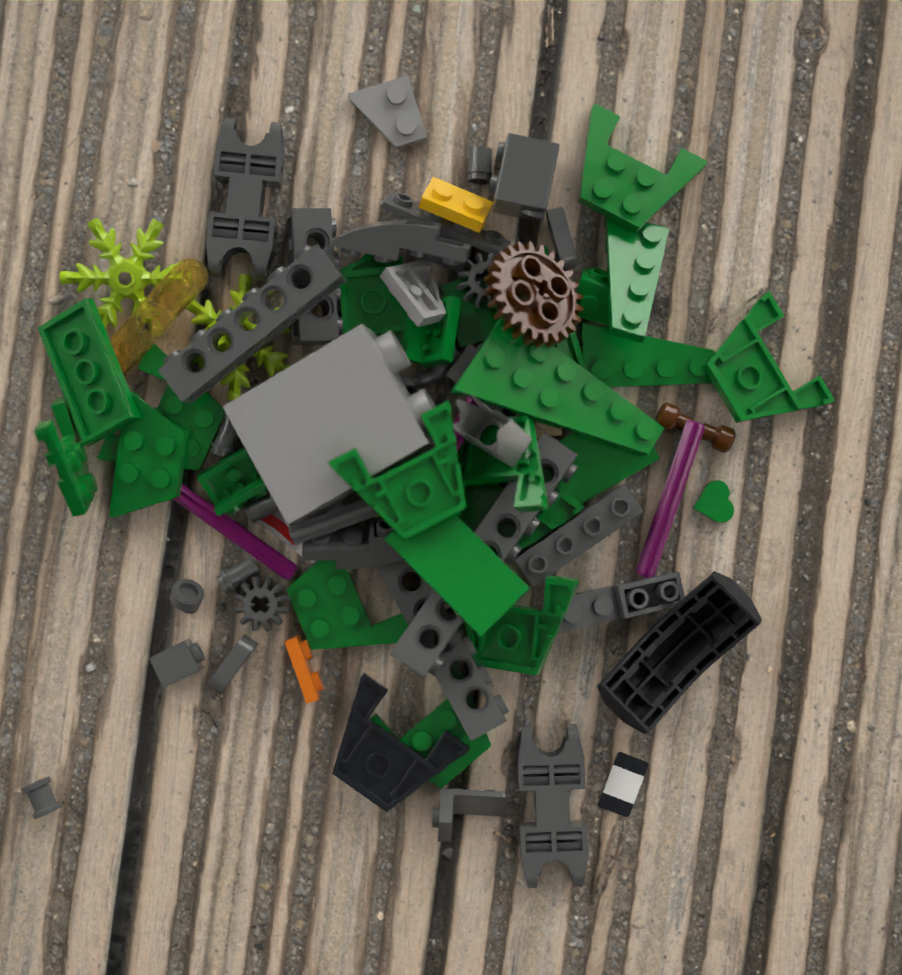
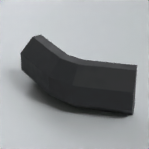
M714 571L658 620L599 683L597 688L604 703L622 722L643 734L649 733L699 676L761 624L762 618L752 599L731 578Z

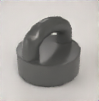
M181 579L172 586L169 594L170 601L177 609L193 614L197 612L202 603L204 590L201 585L193 580Z

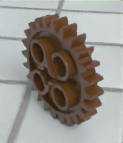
M517 242L514 246L508 245L493 257V263L486 268L490 274L484 278V281L491 286L484 291V294L493 297V300L487 305L491 308H497L498 312L495 314L494 319L503 318L505 323L502 329L505 331L511 327L513 329V339L523 335L525 345L534 341L536 348H540L544 344L549 348L556 343L559 344L576 331L575 325L581 322L577 314L583 311V308L576 302L582 299L583 296L574 292L579 283L570 281L569 277L573 274V271L563 270L565 261L560 260L557 263L554 260V251L546 255L543 245L534 249L532 242H528L524 246L521 242Z

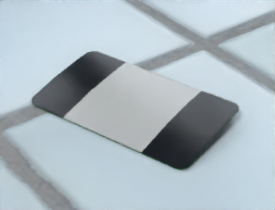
M618 752L600 798L599 807L628 817L648 768V762L623 752Z

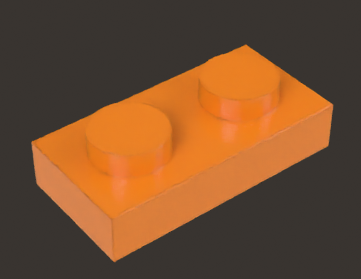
M300 635L285 640L284 642L306 704L319 700L322 696L320 691L325 688L319 671L313 672L309 660L313 659V653L308 641H302Z

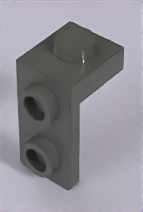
M461 788L440 789V808L433 807L432 828H438V841L451 842L453 814L504 816L507 793L490 789L484 791L463 790Z

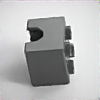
M512 133L507 135L506 143L499 142L494 167L495 170H500L499 176L492 174L488 192V200L493 202V211L495 213L538 222L543 221L560 148L558 143Z

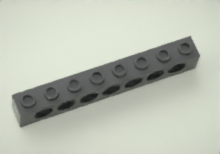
M544 432L538 440V448L542 468L548 469L553 475V479L550 482L544 483L548 503L547 510H549L559 496L555 489L562 480L568 483L578 466L573 464L577 454ZM510 481L474 532L504 563L507 562L510 565L522 549L517 545L524 534L530 538L541 522L536 518L540 511L520 513L514 508L518 481ZM502 522H509L515 527L516 533L508 538L502 537L497 531V526ZM435 591L432 592L390 652L392 657L424 679L428 673L433 676L437 673L445 661L441 654L447 645L454 648L465 632L460 628L464 620L459 615L452 621H446L441 618L439 610L447 603ZM427 631L435 632L440 638L439 644L433 649H426L420 644L421 635Z

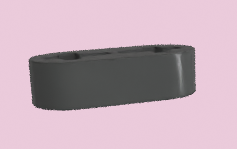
M563 207L546 210V219L557 261H565L563 270L577 267V257Z
M244 634L207 684L221 694L252 654L258 643Z

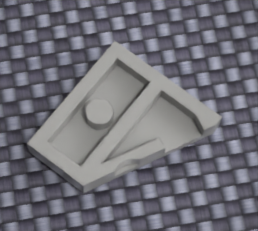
M408 75L348 94L350 103L356 106L368 118V121L385 136L386 140L396 150L427 140Z
M426 259L387 267L380 275L390 293L395 296L407 312L408 317L417 327L439 322L446 314L443 301L439 297L440 291L437 282L430 281L428 272L432 265Z

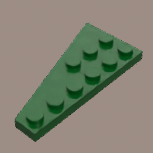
M503 318L497 321L451 390V393L460 396L466 395L471 397L472 394L484 404L490 406L493 404L508 409L511 413L520 416L528 415L532 420L556 428L562 427L576 432L577 435L586 438L592 437L607 442V445L643 457L650 453L664 430L663 426L555 346L548 348L544 344L540 348H536L534 341L525 345L523 335L513 339V329L511 327L505 331L502 329L505 323Z

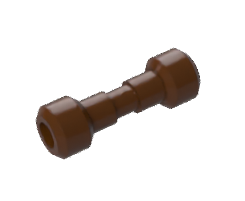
M666 402L661 405L655 421L663 426L664 430L670 431L675 428L683 432L686 422L693 418L680 413L679 407ZM707 423L703 424L705 429L701 439L710 442L714 450L722 453L728 452L736 437L735 430L723 424L718 427Z

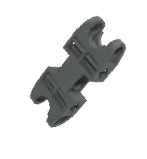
M227 117L222 125L217 141L213 173L218 182L229 183L226 213L209 211L206 239L209 272L211 277H221L223 266L227 265L231 256L236 253H246L251 256L252 264H255V280L265 282L275 257L278 233L277 220L271 217H263L266 187L282 188L285 148L282 125L278 122H271L269 133L265 134L261 143L248 146L243 144L241 138L237 136V119Z
M567 724V737H563V743L560 748L553 752L540 750L534 738H532L531 725L522 726L517 749L518 790L534 791L535 822H519L520 856L527 887L537 888V876H540L543 866L550 861H561L568 867L570 875H572L573 887L583 886L588 861L587 825L584 820L570 821L569 790L586 789L585 760L577 725Z

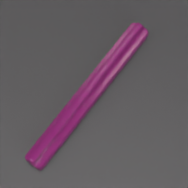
M688 420L685 424L636 568V573L646 578L655 576L705 426L701 423Z
M181 485L180 497L173 499L285 580H290L298 569L295 563L226 514L217 516L212 504L185 485Z

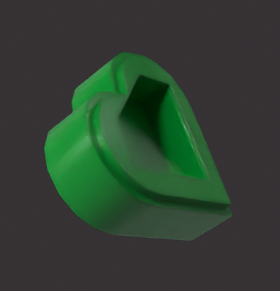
M720 480L707 483L692 508L717 523L729 521L733 517L734 506L728 500L730 496L728 485Z

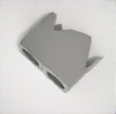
M472 394L471 397L478 406L457 399L456 405L460 410V421L453 423V429L470 444L513 468L530 444L532 438L512 420L496 410L491 411ZM490 425H497L500 428L497 432L498 440L492 445L485 446L480 441L482 431Z

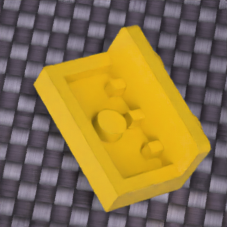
M433 177L421 197L418 208L480 233L481 229L483 230L486 225L493 202Z

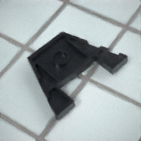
M364 672L360 678L332 774L385 812H388L433 776L439 774L456 759L466 754L470 746L445 729L426 757L422 756L369 718L389 689Z

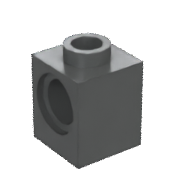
M189 638L150 657L149 660L164 688L204 668L202 661L205 660V656L197 642L193 644Z

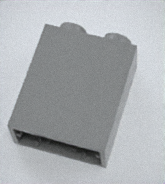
M360 324L223 406L287 525H293L321 515L357 494L329 466L328 461L356 448L371 478L375 479L434 449L435 445L419 415L435 408L436 405L424 388L412 395L409 394L398 372L410 366L411 363L391 330L377 337L374 331Z

